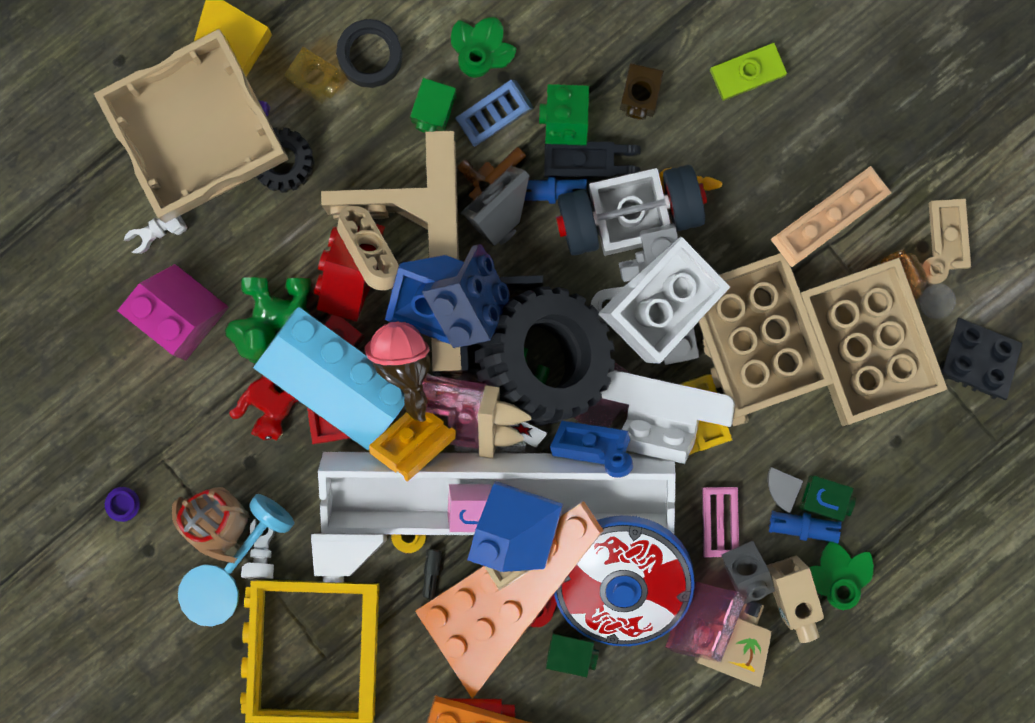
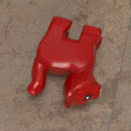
M262 375L260 379L251 383L247 390L244 391L237 402V406L230 410L229 415L234 420L239 419L245 414L249 405H253L264 412V415L257 419L251 434L255 437L258 436L262 440L273 439L277 441L283 435L282 420L288 415L291 407L298 400L286 391L279 393L276 390V384Z

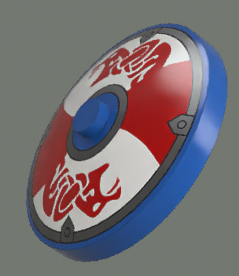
M619 515L598 519L597 521L604 531L581 561L574 567L560 588L554 593L560 612L578 632L594 641L607 645L635 646L664 636L683 619L693 598L694 572L686 548L670 530L646 518Z

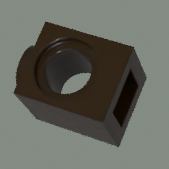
M630 63L620 110L626 111V116L638 120H645L646 116L653 117L662 82L663 70ZM638 86L645 87L650 93V98L646 101H638L632 96V89Z

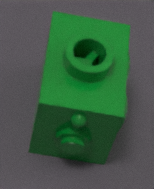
M547 84V104L540 103L539 124H546L545 144L587 145L589 86Z

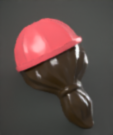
M399 321L390 322L378 329L373 335L372 340L365 345V355L372 361L376 372L383 379L403 391L407 413L414 420L424 422L426 420L425 411L428 400L422 383L430 368L429 346L423 340L418 329L413 325Z

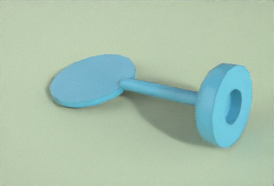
M256 494L251 500L249 506L251 512L260 522L233 556L238 558L235 563H228L224 569L217 565L204 564L191 569L184 575L178 589V600L181 610L189 620L201 626L212 627L224 623L234 614L239 602V590L235 579L230 574L267 527L278 533H286L295 523L291 515L272 499Z

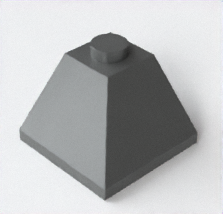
M510 166L461 212L478 233L493 246L498 242L500 245L506 243L516 232L514 227L520 222L529 174L525 170Z

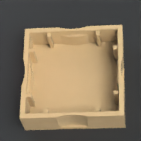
M220 29L175 51L163 62L144 70H138L94 93L116 138L127 150L133 163L135 175L157 218L164 223L288 160L279 139L226 37Z

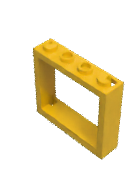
M252 580L251 586L246 587L244 607L250 608L249 622H244L242 634L243 643H248V657H243L241 664V677L247 678L246 692H241L240 696L241 713L246 714L245 723H375L379 583ZM265 591L363 594L359 712L261 709Z

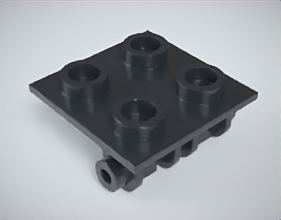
M958 317L945 361L942 360L939 365L943 378L945 380L951 379L958 383L962 382V387L964 388L969 385L972 391L976 392L978 389V391L990 395L991 399L995 400L998 397L1007 400L1022 343Z

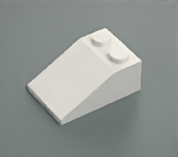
M680 237L627 283L598 314L646 363L660 364L730 286L683 237Z

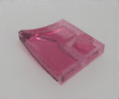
M694 581L691 605L683 619L670 631L665 647L674 653L721 662L746 597L737 591Z

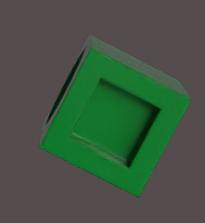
M426 78L422 79L410 115L411 122L416 124V130L423 133L445 131L457 96L456 88Z

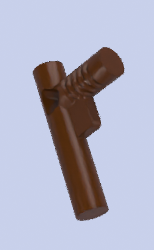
M516 147L496 168L489 162H486L479 170H476L467 159H464L456 169L463 173V176H466L465 178H468L470 183H473L475 189L469 194V197L474 201L482 193L479 182L491 185L510 166L516 167L526 155L521 149Z

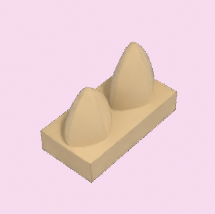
M485 386L478 411L480 457L493 459L496 446L506 447L523 441L524 436L509 425L531 420V416L522 409L510 403L500 401L499 387Z

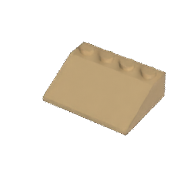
M781 253L719 275L730 288L698 323L724 394L729 395L734 400L733 419L833 384L792 269Z
M899 258L800 293L833 384L827 385L842 426L948 390Z

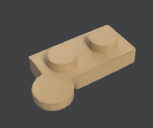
M966 199L929 202L933 257L925 260L920 270L922 278L929 284L942 283L947 278L949 270L971 268Z

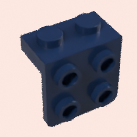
M481 244L472 246L458 276L426 283L422 290L426 301L453 348L490 341L499 323V315L503 314V307L509 301L508 288L505 283L501 282L494 268L491 256L486 253Z

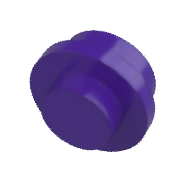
M115 488L105 499L106 513L115 521H129L139 512L140 499L136 492L130 488Z

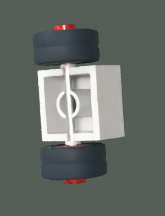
M684 165L663 171L666 195L663 194L657 168L590 183L588 190L592 207L585 189L558 195L561 216L556 217L560 237L566 236L571 255H579L599 249L596 226L604 256L641 248L642 242L639 231L671 224L667 209H669L672 222L677 231L704 225L705 212L703 204L707 203L703 183H698L692 165Z

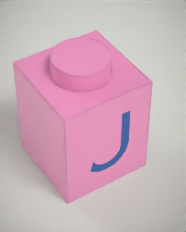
M449 484L448 523L450 532H475L492 489L491 484Z

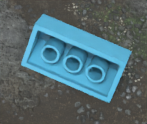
M300 307L293 311L253 367V369L366 450H369V445L388 428L405 405L403 391L383 379L376 372L372 361L365 354Z

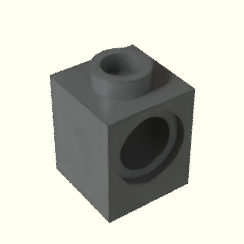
M754 541L721 554L727 574L743 605L754 600H760L766 595L775 592L769 569Z

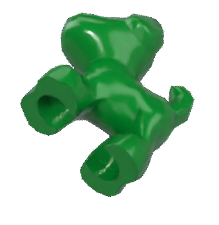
M241 278L243 294L252 296L255 301L253 312L250 318L232 320L225 328V336L232 341L241 357L256 364L275 338L276 331H280L296 308L300 307L309 314L306 306L312 287L310 278L286 279L287 292L294 296L291 301L270 295L267 278Z

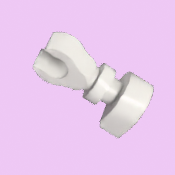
M181 216L167 223L153 218L148 222L149 226L130 230L125 235L124 241H130L137 235H140L142 244L132 253L142 254L150 248L151 243L156 237L162 238L165 236L166 230L180 235L188 227Z
M256 519L250 525V534L257 526ZM269 528L268 533L260 536L254 543V549L250 552V557L254 558L253 563H246L242 566V578L273 579L274 565L267 564V558H271V551L268 548L275 531Z

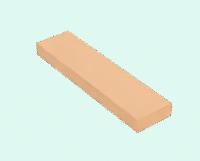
M870 166L774 236L771 241L789 265L793 267L890 195L891 191Z

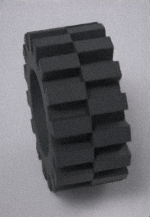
M276 127L273 130L282 147L293 151L295 164L288 172L278 173L269 169L256 176V178L272 191L278 190L281 193H287V190L292 189V191H295L300 184L304 185L307 182V177L311 176L313 172L314 158L311 147L297 131L293 132L289 128L283 127V130H279Z

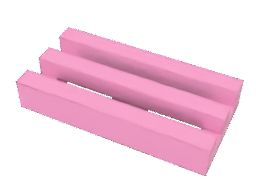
M738 487L702 488L703 557H722L721 554L730 551L724 548V494H730L731 550L739 547ZM716 494L717 550H711L710 495Z

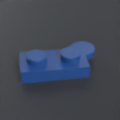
M561 421L550 446L552 456L604 464L606 473L614 478L624 477L633 469V460L626 453L630 442L628 431Z

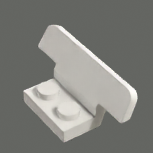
M616 370L607 374L611 378L610 385L607 390L600 392L603 399L629 404L627 420L622 430L629 432L630 442L626 451L685 464L695 443L699 420L731 427L733 423L735 403L732 397L725 394Z

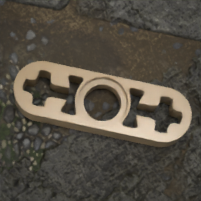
M359 206L343 208L339 214L337 230L364 280L370 287L376 290H389L393 288L399 265L370 213ZM370 244L377 250L365 251L359 245Z

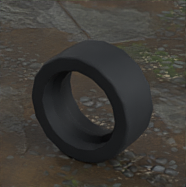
M364 19L352 23L341 34L336 50L341 71L349 81L360 87L375 88L387 84L396 76L402 63L403 53L398 36L390 26L379 20ZM366 34H374L383 38L390 50L386 66L380 71L371 74L357 70L349 57L350 47L358 37Z

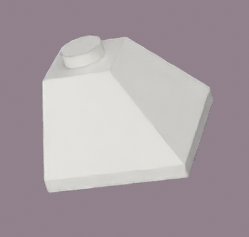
M311 534L314 576H323L324 583H343L344 576L353 575L387 541V534Z

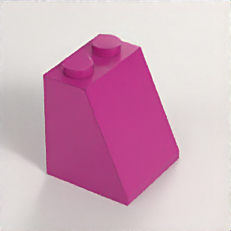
M174 264L140 282L117 311L170 354L187 360L229 307Z

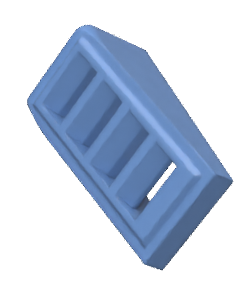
M510 80L457 116L456 120L475 147L530 112L534 107L518 82ZM511 93L519 108L513 109L505 96L506 94ZM497 100L507 113V116L504 118L493 104ZM487 108L496 123L491 126L481 110ZM475 115L485 131L479 134L470 117Z

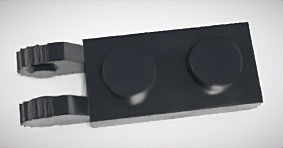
M587 142V145L545 144L544 178L556 176V178H613V176L620 177L640 172V167L634 165L614 166V155L627 157L640 155L641 147L638 145H614V142Z

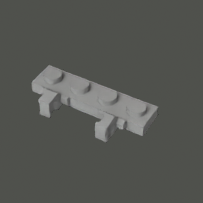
M674 224L639 231L643 250L635 253L636 259L619 263L623 282L631 281L678 239ZM694 327L663 359L665 365L699 358Z

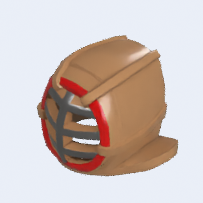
M214 487L202 491L189 499L184 500L183 497H179L173 502V523L179 533L199 552L217 560L229 563L236 562L238 558L226 555L225 552L237 543L238 538L245 529L248 518H250L249 512L245 510L237 498L223 487Z

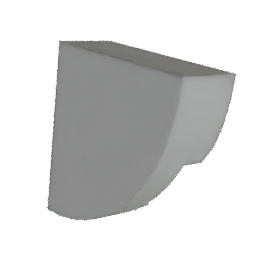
M770 467L767 477L770 494L781 509L790 513L803 481Z

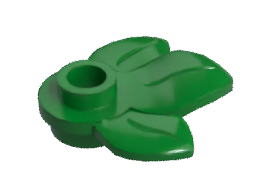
M497 17L484 18L475 27L462 20H458L452 28L451 46L459 54L458 65L461 71L469 77H481L488 73L491 68H504L514 59L517 48L502 42L504 35L503 26ZM470 57H479L481 61L473 62L470 60Z
M829 542L821 553L820 566H810L809 568L817 593L826 596L828 602L834 608L848 610L857 605L861 597V589L872 580L874 564L870 552H863L850 558V555L842 546ZM840 586L848 588L849 594L845 599H840L837 596V589Z

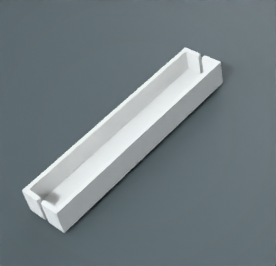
M323 452L318 469L319 498L321 499V534L474 535L475 532L449 531V484H491L492 487L495 481L563 503L561 515L584 501L596 520L619 515L637 516L654 521L674 534L675 462L643 454H629L633 460L632 471L624 477L614 478L606 473L604 464L556 457L548 453H494L493 459L480 457L479 453H439L407 482L401 473L392 471L372 456L370 452Z

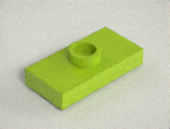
M775 43L710 69L722 101L787 75Z

